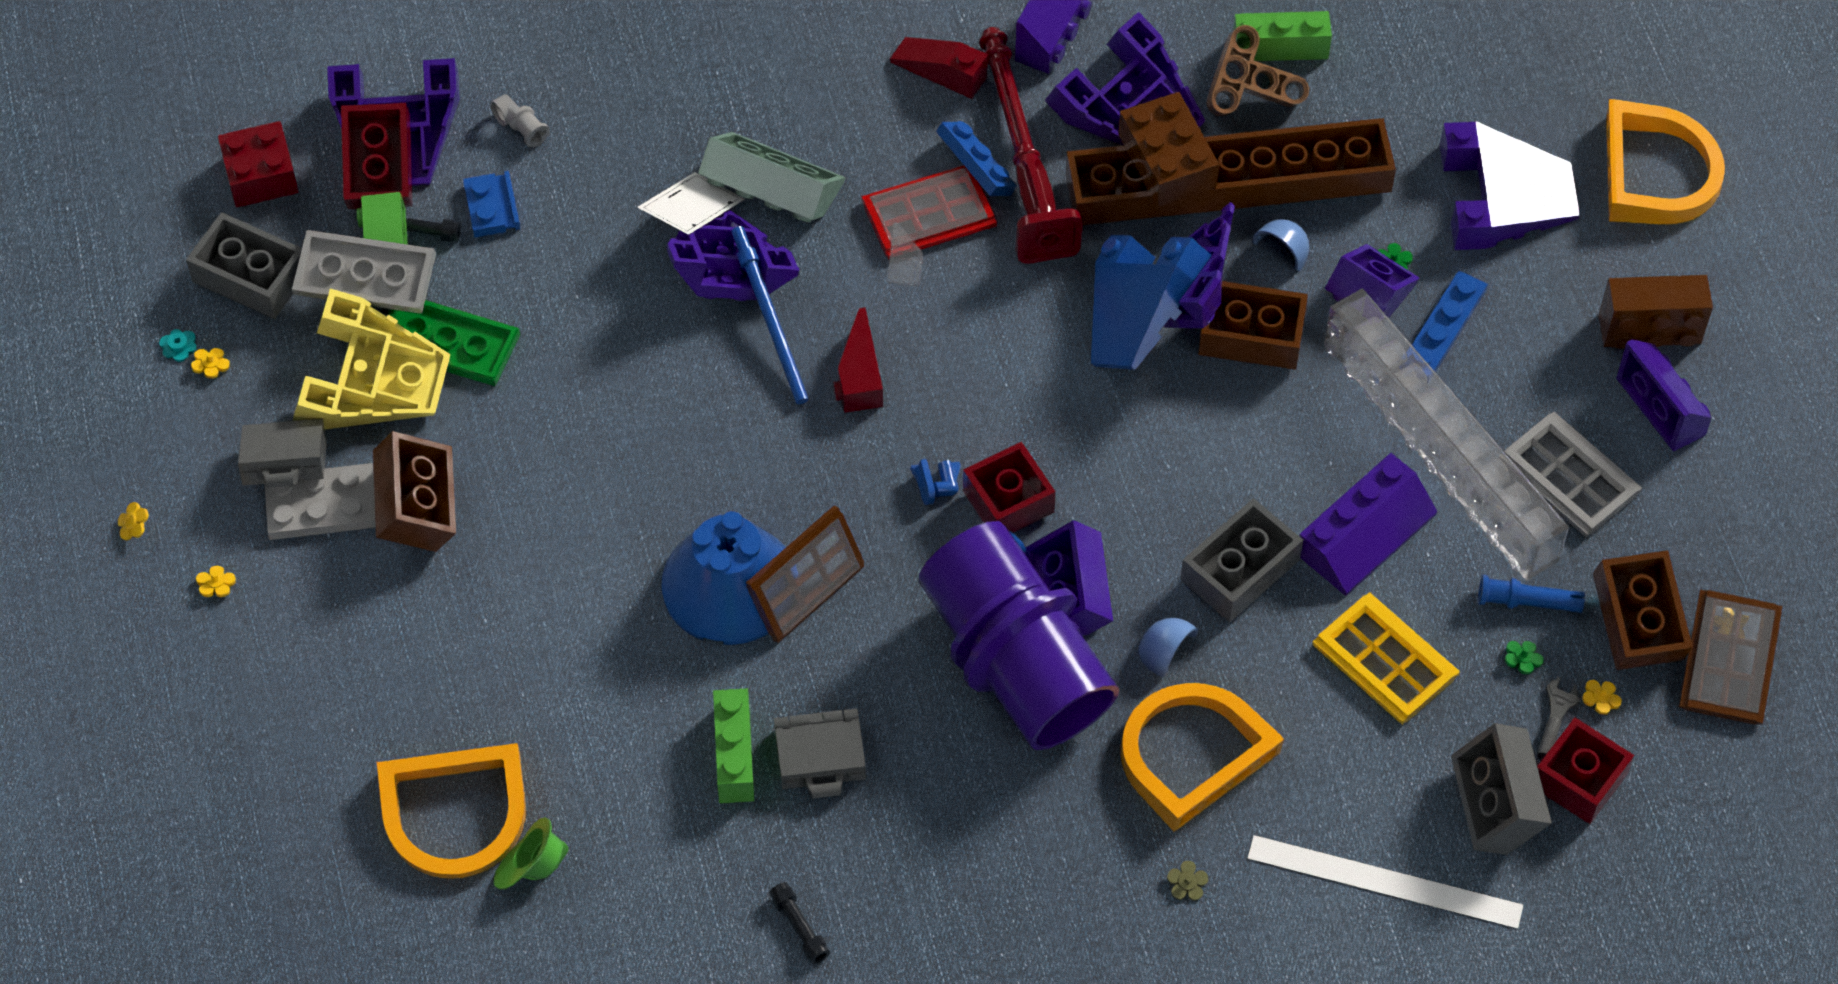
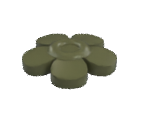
M1192 861L1182 862L1180 870L1171 869L1168 872L1167 880L1171 884H1176L1171 890L1172 896L1182 900L1187 893L1192 901L1199 900L1203 896V890L1199 886L1207 884V873L1199 870L1194 874L1196 865Z

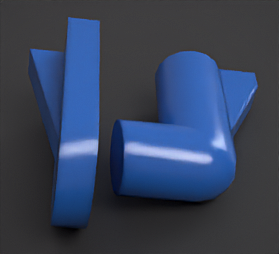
M927 459L920 460L919 465H911L910 470L918 483L921 498L925 505H933L935 496H953L958 493L957 477L961 467L960 462L946 460L938 464L937 467L942 482H933Z

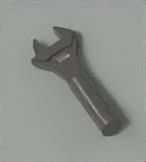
M1560 677L1549 682L1546 688L1550 701V716L1537 751V757L1541 760L1556 742L1562 718L1569 709L1579 704L1581 700L1577 697L1576 684H1574L1570 694L1557 688L1561 680Z

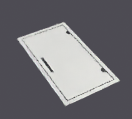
M694 172L638 206V208L689 235L745 199L724 187L708 183L707 178Z

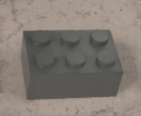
M221 212L190 253L186 262L193 283L276 319L294 294L292 287L302 248Z
M1252 498L1183 559L1180 580L1228 622H1231L1300 561L1303 539L1257 500Z
M1494 723L1451 755L1474 850L1507 855L1552 824L1529 733L1526 728Z

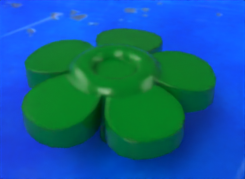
M1397 243L1389 244L1387 251L1384 249L1378 250L1407 270V265L1412 263L1413 256L1411 252H1401V246Z
M1510 641L1506 646L1508 654L1505 656L1504 661L1509 667L1515 668L1519 665L1518 670L1520 673L1531 674L1534 667L1539 668L1542 666L1544 658L1541 654L1535 653L1536 645L1534 643L1524 641L1522 646H1520L1518 642Z

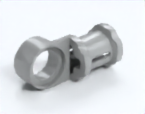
M507 94L490 102V107L496 120L504 127L509 125L513 130H518L524 137V142L528 147L539 146L549 136V126L541 123L534 116L535 112L530 106L518 107Z

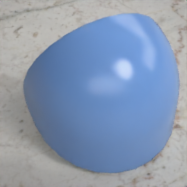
M1283 219L1273 220L1265 224L1254 234L1252 243L1255 245L1268 235L1281 240L1295 257V270L1300 271L1305 265L1309 254V240L1304 230L1297 223Z
M1166 618L1157 621L1145 632L1140 640L1139 655L1142 662L1149 670L1158 676L1164 677L1182 641L1186 636L1196 637L1198 629L1188 621L1179 618Z

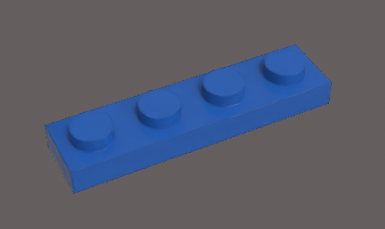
M1458 270L1401 361L1398 371L1428 385L1485 294L1488 284Z

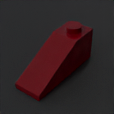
M905 37L891 56L890 63L973 99L987 78L988 54L961 42Z
M866 307L859 308L838 366V381H833L835 400H842L844 413L883 407V386Z

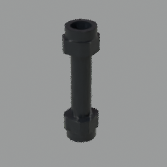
M406 218L407 231L438 235L441 237V241L458 242L461 233L460 222L443 219L442 223Z
M787 882L773 887L769 895L777 910L785 912L804 943L802 950L812 964L826 959L830 954L826 942L821 935H815L795 903L797 898L793 889Z

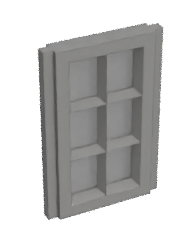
M1555 412L1548 414L1498 457L1500 463L1585 537L1592 535L1642 491L1640 485Z

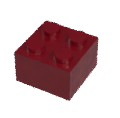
M281 121L218 135L236 208L299 193Z
M1022 441L963 469L962 491L984 523L1000 521L1009 532L1014 533L1055 513L1056 491Z
M1574 717L1537 766L1544 795L1591 825L1628 775L1635 755Z

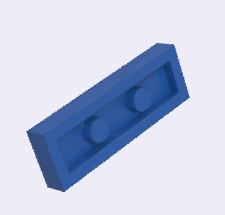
M961 121L942 122L936 130L937 134L989 196H1011L1017 185L1009 177V172L992 157L989 148L981 144L975 137L972 128Z

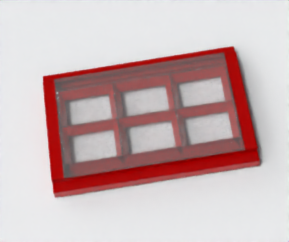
M964 165L861 196L864 209L888 260L997 226L995 215L981 185Z

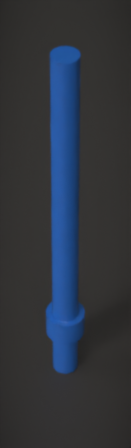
M736 227L731 232L739 251L737 253L741 268L746 269L796 404L806 403L809 398L758 267L759 258L754 247L750 246L744 227Z

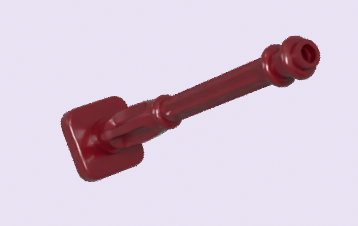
M989 27L983 31L979 45L985 51L984 53L988 54V65L991 66L1015 151L1013 163L1016 166L1020 196L1027 213L1017 222L1015 250L1018 261L1030 264L1072 257L1081 249L1083 223L1080 213L1073 208L1056 210L1052 187L1040 160V153L1033 147L1009 63L1012 51L1006 46L1008 41L1007 34L1000 31L997 27Z

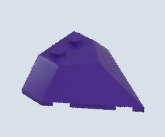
M1232 202L1221 210L1222 214L1219 218L1214 219L1209 224H1203L1189 236L1212 256L1179 301L1180 306L1178 309L1182 313L1175 321L1170 318L1163 327L1204 328L1214 319V313L1221 304L1223 268L1235 208Z
M731 210L722 213L689 235L679 230L678 235L675 238H671L666 247L673 267L697 296L707 299L757 300L746 269L741 268L737 257L739 251L731 232L736 227H744L750 246L754 247L759 258L758 267L769 294L797 277L799 268L791 251L783 246L775 248L769 244L766 234Z

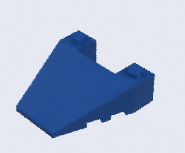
M1110 235L1109 239L1104 242L1101 253L1095 262L1091 364L1095 367L1136 370L1162 336L1158 334L1161 328L1170 318L1175 321L1182 313L1178 309L1180 306L1179 301L1212 256L1193 238L1170 237L1169 241L1163 246L1162 254L1156 264H1153L1156 257L1130 235Z

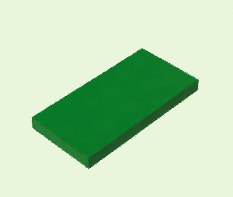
M425 300L422 314L390 309L387 316L390 315L398 320L397 324L413 334L414 332L418 333L451 354L446 372L491 386H496L521 335L520 328Z

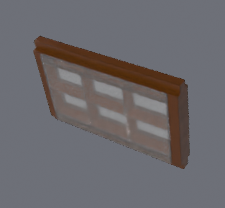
M835 505L831 507L746 582L748 592L769 635L777 643L864 567L862 555L839 508Z
M1700 589L1691 635L1693 648L1688 653L1679 708L1734 721L1762 725L1783 606Z

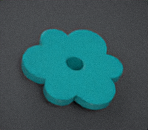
M174 329L170 335L163 336L159 341L160 347L163 349V356L168 359L173 357L177 362L187 360L189 354L197 350L194 343L196 337L192 331L182 332L179 329Z

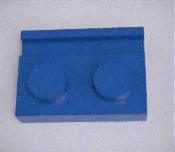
M504 171V175L495 176V173L463 179L474 238L504 233L506 229L510 228L520 230L509 171Z

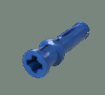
M1485 574L1481 576L1478 590L1479 605H1485L1486 602L1505 604L1510 609L1517 608L1518 605H1527L1582 613L1585 599H1583L1585 597L1584 591L1521 584L1516 578H1511L1510 581L1489 579V576Z

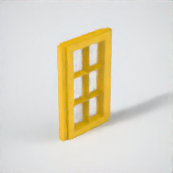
M1370 592L1360 598L1324 629L1312 642L1315 648L1402 725L1414 717L1460 674L1456 667Z

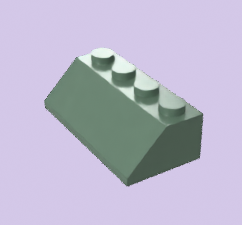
M734 132L709 138L698 174L707 177V182L714 186L725 187L727 185L736 189L735 193L741 197L748 199L757 197L765 201V206L779 211L783 208L793 212L794 218L804 222H811V220L825 215L846 178Z

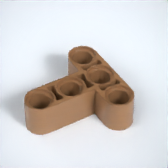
M1242 25L1230 32L1226 39L1206 104L1212 114L1222 117L1237 109L1242 94L1245 92L1286 107H1293L1302 103L1308 97V83L1300 76L1254 61L1260 40L1259 34L1252 26ZM1238 33H1244L1249 37L1250 45L1248 49H1242L1236 44ZM1228 63H1234L1239 67L1240 76L1238 79H1232L1226 74ZM1258 73H1264L1268 76L1270 81L1268 89H1261L1257 86L1255 80ZM1288 83L1296 85L1299 89V96L1296 100L1290 99L1286 95L1285 89ZM1218 93H1225L1229 97L1230 106L1228 109H1222L1216 104Z

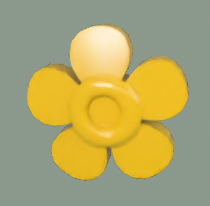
M213 348L210 352L205 349H198L194 353L195 361L191 363V369L199 374L204 372L206 378L212 379L218 377L219 372L227 371L230 367V362L228 359L223 358L224 351L222 349Z
M130 503L127 506L126 513H121L118 518V526L122 527L120 537L123 540L129 541L132 536L140 538L144 533V522L147 521L149 514L147 509L140 508L139 503Z
M212 566L209 570L210 575L206 572H201L196 576V583L200 586L199 593L203 597H211L214 592L217 597H225L230 594L229 587L236 583L235 575L233 573L224 574V568L221 566Z
M1589 680L1586 683L1585 689L1587 692L1582 696L1585 705L1591 707L1596 704L1595 711L1602 715H1607L1610 709H1618L1620 707L1622 699L1614 694L1616 686L1613 683L1605 681L1601 686L1596 680Z

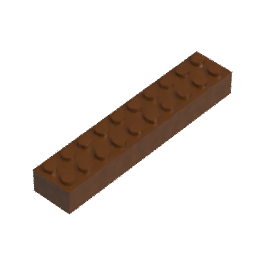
M1384 118L1204 137L1219 163L1217 187L1160 207L1156 206L1124 145L1067 151L1065 174L1071 207L1079 211L1083 225L1221 211L1230 202L1235 206L1234 209L1388 193L1392 192L1396 173Z

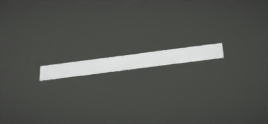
M1255 835L1253 836L1248 859L1498 924L1514 928L1519 927L1523 905Z

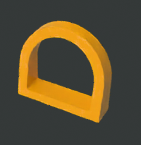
M1609 99L1606 115L1609 222L1678 224L1693 220L1710 209L1719 197L1725 173L1723 155L1713 136L1696 120L1677 110L1656 105ZM1622 130L1666 133L1688 142L1701 154L1708 169L1706 183L1697 192L1676 199L1626 193L1624 191Z
M1185 683L1163 688L1139 703L1126 722L1121 741L1120 755L1123 770L1130 784L1171 830L1175 832L1280 754L1284 738L1245 701L1232 692L1208 684ZM1181 705L1202 706L1216 711L1228 719L1253 746L1180 799L1147 768L1140 755L1138 738L1147 722L1158 713Z
M518 743L377 762L382 818L387 836L397 854L414 869L439 878L454 879L473 876L490 869L504 859L520 838L526 817V801ZM505 768L508 814L501 832L486 848L468 857L443 859L421 851L407 838L401 825L397 786L399 782Z

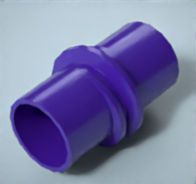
M992 521L974 526L955 536L939 548L925 563L919 573L918 583L955 635V639L951 644V659L964 671V680L969 687L977 692H994L1033 749H1049L1066 742L1083 732L1110 709L1118 698L1119 688L1081 635L1077 623L1069 618L1075 610L1077 597L1068 588L1051 591L1004 524L1000 521Z

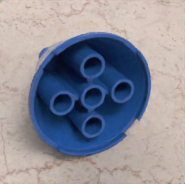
M735 511L706 520L675 547L666 561L661 585L667 611L678 626L688 634L703 641L706 638L723 641V645L748 643L766 636L769 633L748 592L746 582L786 547L776 537L743 518ZM795 565L790 568L793 578L797 576ZM784 574L764 591L768 601L789 584ZM793 592L773 609L777 619L793 606L795 599Z

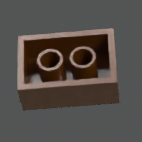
M1180 92L1120 111L1118 135L1157 207L1217 187L1219 163Z
M1708 276L1608 278L1598 314L1603 347L1625 349L1626 343L1630 340L1651 343L1656 347L1663 345L1688 347L1702 344L1713 310Z
M1222 281L1221 304L1214 313V319L1201 330L1198 355L1296 370L1308 294Z
M392 431L373 449L376 538L437 552L456 534L452 446Z
M1669 551L1601 560L1592 574L1616 670L1682 661L1693 646Z

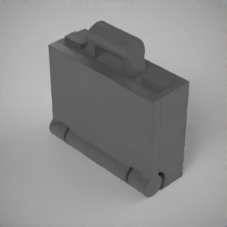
M323 418L242 425L238 460L242 485L265 484L269 488L296 485L297 481L324 479L327 438Z
M857 708L843 710V714L842 710L789 716L790 720H788V716L774 718L782 789L806 787L811 798L816 799L840 796L843 782L866 779V766Z

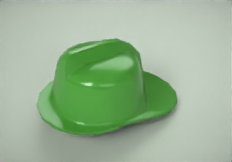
M546 817L537 820L521 841L506 855L496 870L494 876L495 887L499 890L507 889L516 884L521 878L530 880L544 879L558 868L569 847L551 832V820Z

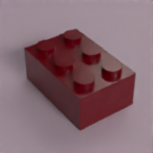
M406 103L341 106L343 197L347 208H362L361 196L395 192L401 193L406 207H413L410 113Z

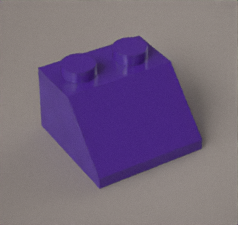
M1365 244L1341 256L1324 289L1332 293L1333 298L1339 303L1350 305L1360 311V316L1365 320L1380 323L1391 317L1420 278L1370 245Z

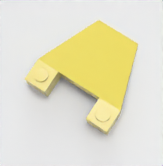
M330 288L317 333L349 342L338 383L334 384L305 376L292 420L323 418L325 429L433 416L436 412L451 354L418 333L414 332L413 334L397 324L398 320L388 315L386 317L371 307V303L364 298Z

